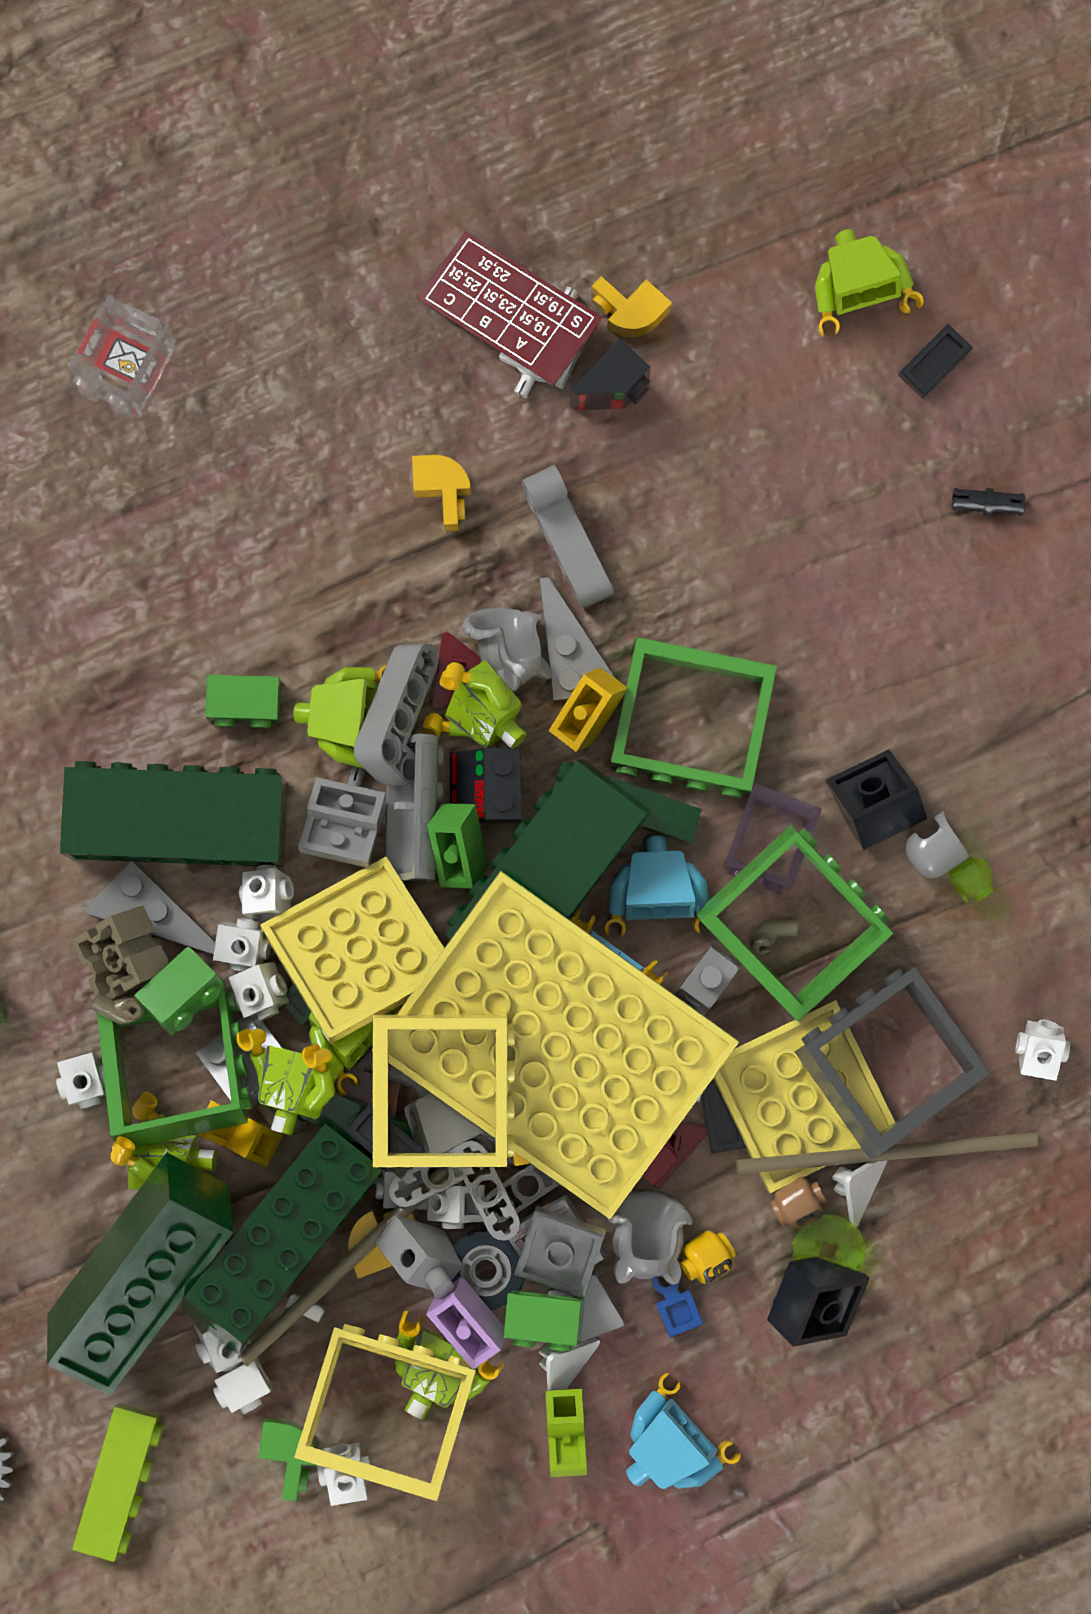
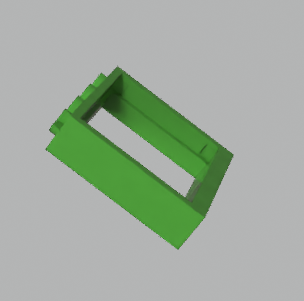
M637 637L627 682L628 690L624 697L610 766L617 767L616 773L626 774V776L637 777L638 772L651 774V780L659 783L672 784L673 779L687 782L686 788L707 792L709 786L722 789L721 795L727 797L742 798L743 794L749 795L753 787L777 666ZM643 658L762 683L743 778L624 754Z
M790 825L696 914L717 939L799 1022L883 944L893 932L886 925L890 918L877 904L870 908L862 900L867 895L853 879L846 883L838 874L843 868L829 854L822 857L814 849L819 843L805 828L798 832ZM793 844L871 924L866 931L797 995L718 916Z
M223 979L220 980L224 988L220 991L218 998L212 1004L203 1006L199 1011L219 1007L231 1096L230 1104L131 1125L121 1028L155 1020L145 1009L140 1019L120 1025L97 1013L110 1136L114 1142L119 1136L130 1139L135 1147L248 1123L246 1109L252 1108V1102L248 1087L243 1088L242 1077L247 1076V1066L244 1055H239L237 1034L241 1032L239 1022L235 1023L233 1012L239 1010L236 1007L233 996L234 991L230 992Z

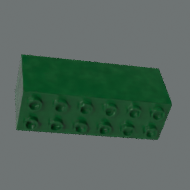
M580 759L575 763L568 761L555 778L560 782L554 791L546 790L533 807L538 811L532 820L529 818L527 820L524 819L513 833L512 838L516 840L513 846L502 849L491 862L490 866L495 869L489 877L486 875L483 878L481 877L470 890L468 895L473 899L468 906L466 904H463L461 907L459 906L448 919L447 924L451 928L446 933V936L450 939L454 936L500 871L570 919L651 813V810L586 760Z
M75 761L74 767H64L60 854L69 859L254 867L273 865L284 868L288 782L280 773H277V769L255 768V774H244L241 768L219 767V773L205 770L204 766L184 765L183 771H173V769H169V765L147 764V770H137V768L133 767V764L121 762L111 763L110 769L96 766V762Z
M325 1123L184 1296L180 1309L238 1355L371 1189L383 1169L381 1167H373L371 1159Z
M166 1152L47 1314V1365L111 1396L184 1299V1296L232 1235L233 1223L229 1184Z

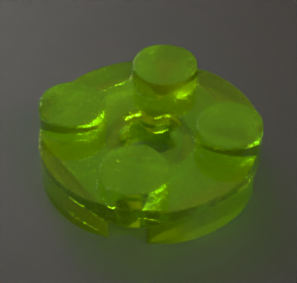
M823 1214L820 1219L800 1228L792 1241L793 1261L811 1257L821 1258L819 1256V1252L822 1250L821 1243L827 1241L829 1244L836 1243L839 1249L834 1252L836 1256L834 1260L830 1261L828 1257H823L822 1259L856 1271H860L865 1255L864 1239L852 1222L838 1215Z

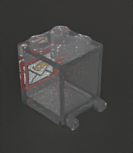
M105 294L67 368V372L73 380L72 384L79 388L77 392L82 396L95 402L99 397L110 403V409L123 416L128 417L129 413L140 417L177 345V341L170 326L164 323L162 319L156 316L151 317L118 301L117 297ZM104 376L128 388V391L102 380L101 377Z

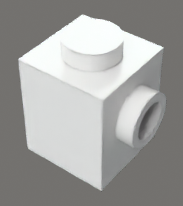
M256 1358L248 1367L242 1364L238 1368L218 1377L215 1380L218 1387L213 1389L222 1408L228 1406L231 1413L241 1409L242 1413L246 1414L262 1405L260 1397L271 1392L273 1387L258 1358Z

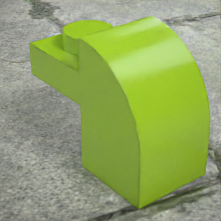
M582 1389L545 1391L550 1476L587 1475Z

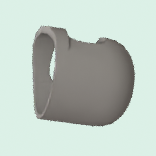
M944 811L933 818L939 828L935 834L927 839H921L914 833L906 842V854L916 871L926 878H938L969 858L964 846L948 824Z

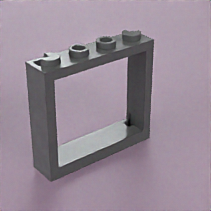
M915 967L905 973L899 968L883 979L885 987L878 992L872 987L855 999L859 1004L856 1008L849 1012L844 1007L828 1019L831 1026L824 1031H821L819 1027L810 1031L801 1038L804 1045L794 1051L869 1159L883 1154L990 1074ZM905 987L964 1072L886 1130L879 1133L820 1048Z

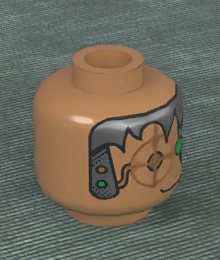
M800 1177L789 1185L774 1191L775 1199L770 1202L782 1226L789 1225L792 1229L798 1230L822 1217V1203L826 1202L827 1199L817 1181L811 1184L806 1177Z

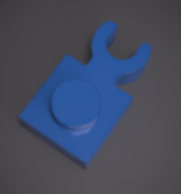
M654 1277L652 1278L654 1288L659 1293H662L665 1298L656 1302V1306L669 1337L703 1324L690 1290L679 1293L677 1288L680 1280L678 1284L662 1286L659 1284L658 1278Z

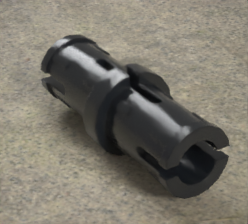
M954 488L952 493V500L954 502L951 504V509L953 511L983 512V516H991L992 513L1023 516L1025 503L1023 501H1025V493L994 492L993 488H986L985 491Z

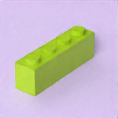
M122 1403L114 1406L72 1550L112 1562L119 1558L120 1553H127L133 1534L127 1531L131 1517L137 1518L143 1501V1497L138 1496L141 1481L148 1482L153 1467V1461L148 1460L152 1446L158 1447L164 1429L163 1425L158 1424L160 1414Z

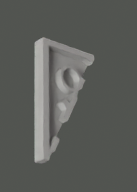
M544 577L540 578L553 699L554 702L566 701L585 673L601 667L613 677L614 675L550 578Z
M133 861L84 909L89 915L106 919L112 915L143 905L155 930L152 935L214 954L216 942Z

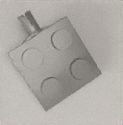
M357 767L351 768L347 784L316 777L307 806L308 815L298 846L299 852L369 868L387 805L386 793L361 787L366 772L359 768L357 773Z
M257 1016L241 1017L236 1021L239 1022L241 1031L247 1028L251 1031L257 1028L262 1029L266 1033V1041L262 1044V1047H267L268 1044L285 1049L263 1020L259 1021ZM221 1033L196 1054L231 1101L223 1035ZM238 1045L239 1055H244L247 1066V1076L242 1077L243 1088L248 1087L253 1107L259 1102V1083L256 1069L250 1057L252 1050L244 1051Z

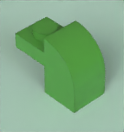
M266 1418L263 1421L258 1458L287 1462L282 1499L297 1501L299 1493H306L309 1470H303V1466H317L294 1458L303 1426L292 1421ZM313 1439L311 1447L318 1449L317 1443Z

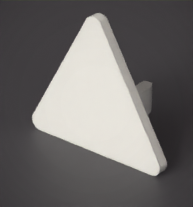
M887 1161L868 1162L853 1172L845 1167H839L833 1175V1180L838 1181L834 1191L847 1198L850 1226L856 1228L859 1225Z
M592 1338L579 1343L577 1346H571V1351L549 1349V1343L540 1349L539 1354L544 1358L539 1362V1365L547 1371V1391L566 1390L597 1349L600 1341L597 1338Z

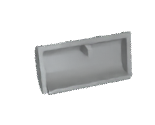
M418 733L409 737L407 746L415 753V785L386 786L385 857L388 858L403 883L435 881V875H438L427 825L437 812V803L441 802L443 796L442 783L438 782V768L443 764L444 752L443 748L438 746L439 737L436 735Z

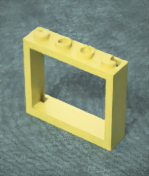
M373 1015V1167H507V1157H514V1135H507V1120H514V1098H507V1083H514V1061H507V1046H514V1024H507V1015ZM496 1029L495 1153H388V1030Z
M344 1324L342 1330L334 1327L294 1458L437 1501L476 1370L470 1369L467 1362L458 1357L449 1356L448 1362L434 1358L435 1351L422 1346L414 1345L413 1351L399 1347L400 1340L379 1334L378 1340L364 1337L365 1330L356 1326ZM343 1344L461 1379L431 1483L311 1447Z

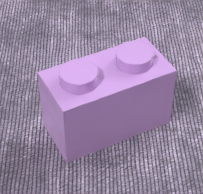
M460 1277L453 1282L454 1289L448 1296L443 1298H436L434 1296L426 1315L472 1369H475L501 1351L505 1340V1327L467 1281Z

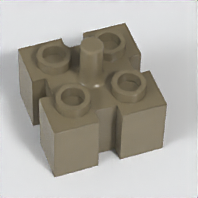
M143 905L112 915L95 925L96 928L87 930L71 940L82 966L89 965L93 974L89 982L95 995L100 993L113 1001L139 991L169 964L167 955L162 948L163 942L158 936L151 938L150 936L155 930Z

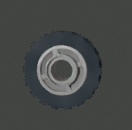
M481 1228L480 1230L468 1232L453 1246L462 1265L460 1271L451 1280L452 1283L463 1277L491 1311L507 1305L509 1292L521 1290L525 1279L514 1275L520 1256L509 1240H497L492 1237L487 1228ZM482 1260H489L495 1264L497 1272L491 1278H483L478 1275L476 1265Z

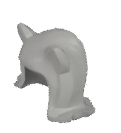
M486 608L469 614L463 620L462 628L464 633L478 640L481 662L486 660L495 672L503 678L512 692H515L519 686L525 684L534 676L544 680L551 678L550 667L541 657L540 640L536 630L537 621L541 620V615L510 608Z
M633 1190L628 1194L612 1218H608L609 1222L617 1223L613 1238V1249L616 1256L614 1263L616 1280L618 1283L624 1284L633 1276L638 1279L662 1276L668 1283L672 1285L678 1284L681 1277L678 1257L684 1242L682 1226L684 1224L691 1225L693 1219L680 1201L671 1198L667 1194L651 1190Z

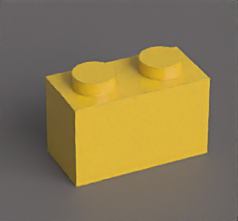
M601 667L585 673L552 724L549 732L575 752L593 745L625 695L628 687Z

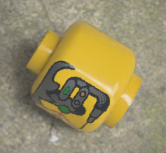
M706 1230L684 1244L682 1248L684 1260L680 1262V1266L689 1280L692 1281L696 1278L702 1284L709 1285L732 1270L733 1258L736 1254L724 1234L721 1232L716 1234L713 1231Z

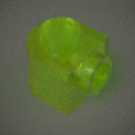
M969 856L965 861L947 872L951 884L965 903L972 898H975L979 903L995 891L991 885L993 881L990 878L993 873L981 857L976 860L973 856Z

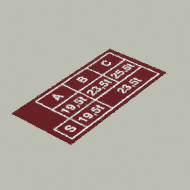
M466 231L417 298L552 385L557 383L603 318Z

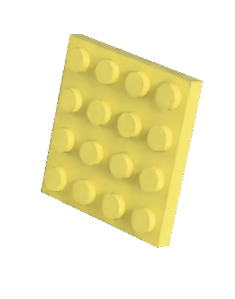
M387 857L369 865V868L365 867L260 924L265 937L330 1044L372 1022L373 1015H384L403 1005L444 950L443 945Z
M836 1000L806 1014L799 1022L795 1019L735 1048L713 1079L751 1158L861 1148L794 1053V1051L804 1045L801 1038L816 1027L824 1031L831 1026L828 1019L841 1010ZM850 1028L821 1047L820 1050L877 1131L881 1133L894 1124L893 1116ZM826 1166L759 1172L768 1193H772L789 1185L796 1179L805 1177Z

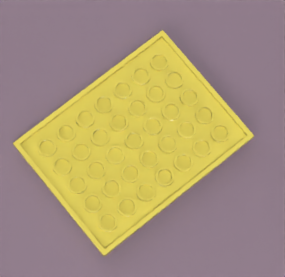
M502 871L498 873L397 1013V1015H507V1024H514V1046H507V1061H514V1083H507V1098H514V1120H507V1135H514V1152L609 1219L615 1214L739 1043L736 1038ZM496 1029L388 1030V1063L495 1138Z

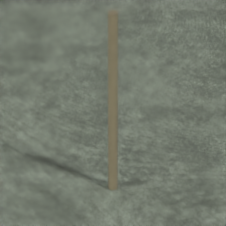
M1036 1132L893 1145L883 1154L872 1159L868 1158L862 1148L736 1160L737 1174L1036 1147L1038 1146V1136Z
M470 1147L464 1150L465 1153H476ZM439 1167L429 1176V1180L435 1185H441L448 1180L449 1171L447 1167ZM424 1182L419 1186L423 1188V1194L430 1191ZM410 1194L406 1199H407V1201H409V1200H411L413 1197H412V1195ZM424 1201L410 1207L397 1206L238 1355L242 1363L248 1367L377 1246L375 1243L377 1238L396 1215L407 1218Z

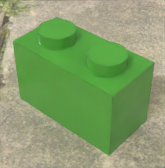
M207 675L205 717L209 722H214V727L236 728V722L250 723V728L271 729V724H280L282 682L279 677Z
M442 803L427 825L440 887L473 888L488 867L476 804Z
M188 946L134 996L152 1018L172 1036L176 1031L186 1028L191 1023L193 1016L203 1006L212 1004L220 995L224 985L217 974Z
M513 1290L508 1293L504 1338L513 1339V1345L534 1347L536 1341L549 1343V1349L571 1351V1346H577L581 1343L585 1298Z

